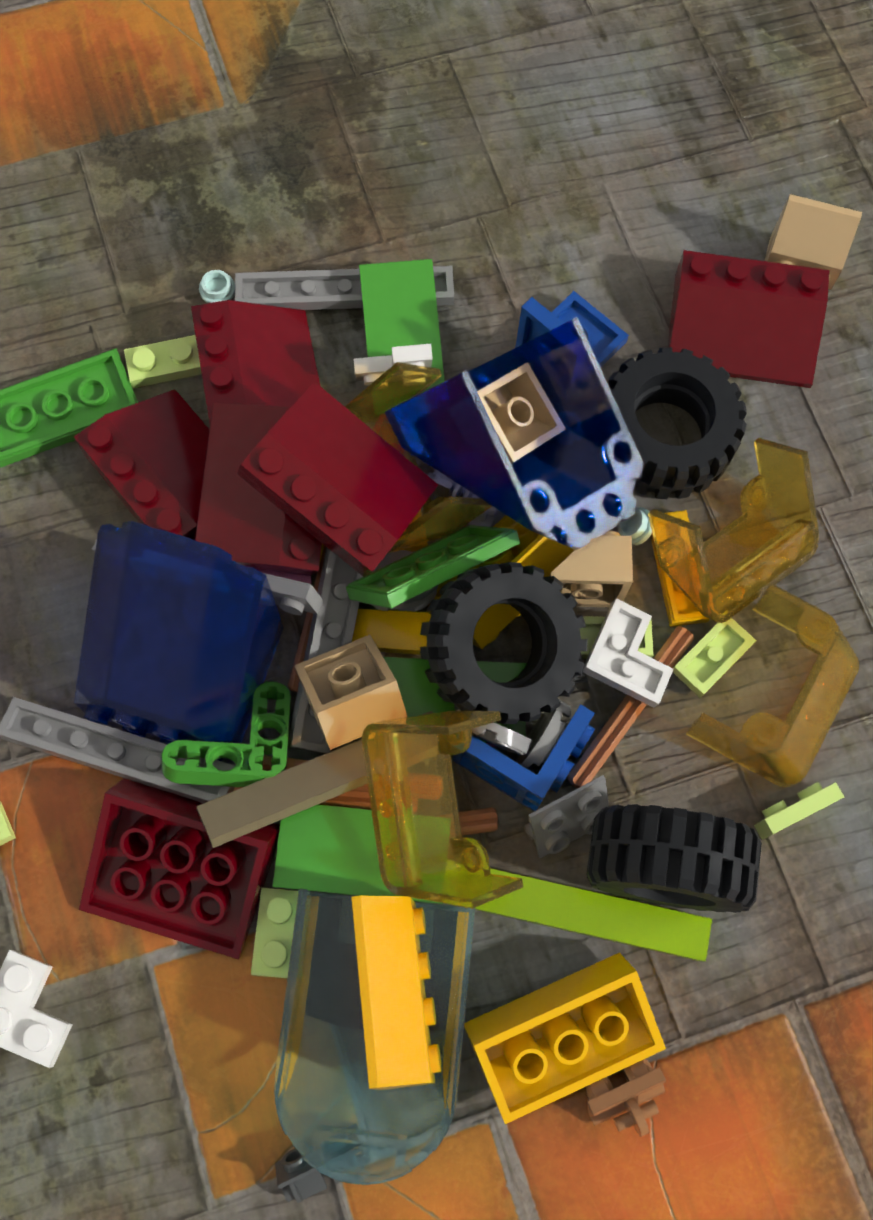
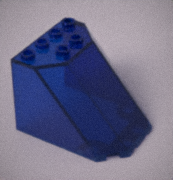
M578 317L385 411L403 449L527 529L574 550L581 549L589 544L591 539L600 537L616 527L618 522L625 521L635 514L637 499L633 497L636 479L642 476L644 463ZM528 362L566 429L511 463L477 391Z
M135 521L123 522L121 528L111 524L101 525L97 535L74 704L85 713L83 718L106 726L108 721H112L122 725V731L145 737L146 733H150L160 737V742L167 745L177 740L241 744L252 715L254 692L260 684L264 683L284 629L267 576L253 567L243 566L234 562L231 559V554L214 545L201 543L191 538L155 529Z

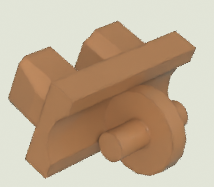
M647 1059L622 1069L628 1082L615 1089L608 1076L585 1087L588 1098V1114L594 1126L627 1111L613 1119L617 1130L620 1132L634 1126L640 1137L649 1133L645 1119L658 1114V1107L654 1100L641 1106L639 1105L665 1093L663 1083L666 1082V1078L660 1067L653 1070Z

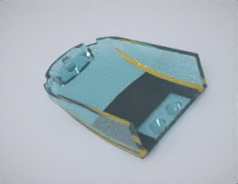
M299 889L275 1072L274 1094L278 1118L285 1135L287 1134L294 1147L303 1156V1159L320 1173L351 1184L370 1185L392 1181L411 1172L413 1168L418 1166L437 1149L453 1119L458 1096L475 908L416 903V908L423 907L425 915L426 934L419 935L421 952H428L430 960L431 979H425L424 984L426 998L433 997L435 1004L436 1025L429 1026L431 1044L439 1045L441 1072L434 1073L435 1084L375 1090L369 1089L352 896Z

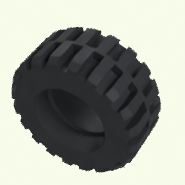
M672 347L659 348L656 354H653L652 350L638 353L636 361L633 358L626 360L620 365L619 371L613 372L609 378L594 422V433L597 435L595 445L599 454H605L602 463L607 470L611 472L615 469L618 472L616 480L624 486L628 482L636 486L634 492L645 496L646 492L650 491L656 493V499L666 500L672 493H675L677 499L689 497L693 489L695 492L700 493L709 488L712 481H717L724 474L737 452L747 425L744 421L747 414L746 405L743 401H738L742 393L735 382L729 383L730 374L723 367L719 369L712 365L714 360L705 355L701 359L693 356V351L682 348L681 352H673ZM653 403L676 405L687 411L695 419L700 428L702 439L681 446L661 443L653 439L642 429L635 412L641 407Z
M506 562L467 570L457 575V580L447 582L439 590L442 596L439 599L432 600L426 610L431 614L430 621L422 622L420 635L427 636V647H420L421 659L429 661L430 668L425 670L429 682L438 684L440 688L436 693L445 702L453 703L455 710L465 711L492 722L517 724L518 721L531 722L540 719L541 712L551 713L560 706L558 696H570L576 687L571 680L574 675L581 676L585 663L580 662L579 658L581 651H587L588 639H581L580 628H585L586 625L583 615H575L573 608L577 606V601L571 593L562 594L560 592L563 588V583L555 576L543 577L544 570L533 565L523 567L521 563ZM496 604H509L519 611L526 620L532 637L531 654L525 668L513 680L503 683L490 680L482 672L473 652V635L476 624L482 614L490 606Z
M612 805L610 808H602L594 818L587 878L591 886L597 888V890L631 900L698 911L746 912L753 906L757 898L762 843L754 829L749 828L746 824L736 823L729 818L716 817L704 812L687 811V809L664 808L655 805Z

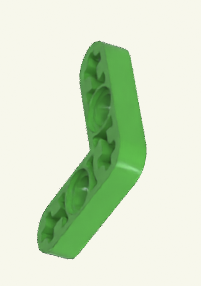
M272 681L260 684L255 689L250 744L177 740L169 743L162 752V773L165 778L179 784L245 787L285 771L291 698L288 688L281 683ZM268 699L276 700L275 713H267ZM264 728H273L279 731L281 735L278 738L269 740L261 737L258 732ZM264 754H272L270 771L262 770ZM178 758L186 759L184 765H176ZM200 758L205 759V768L199 767ZM220 758H228L234 761L236 766L230 770L222 771L215 768L213 763Z

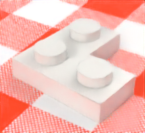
M431 344L392 347V355L354 359L356 381L364 380V385L367 386L385 384L386 378L401 377L402 382L421 381L424 379V375L431 372L433 360Z
M616 598L609 607L586 659L583 673L654 708L661 701L673 668L638 651L652 616Z
M9 950L0 969V1047L48 1068L54 1067L73 1024L34 1008L53 966L17 951Z

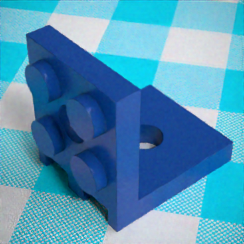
M575 291L552 312L531 297L521 307L514 354L519 358L524 354L537 364L536 372L545 380H548L551 376L565 387L564 395L570 399L627 343L629 335Z
M580 704L537 775L465 730L462 731L455 742L452 761L534 812L538 809L549 789L557 793L574 765V763L567 759L570 755L578 759L595 731V728L588 725L595 713Z

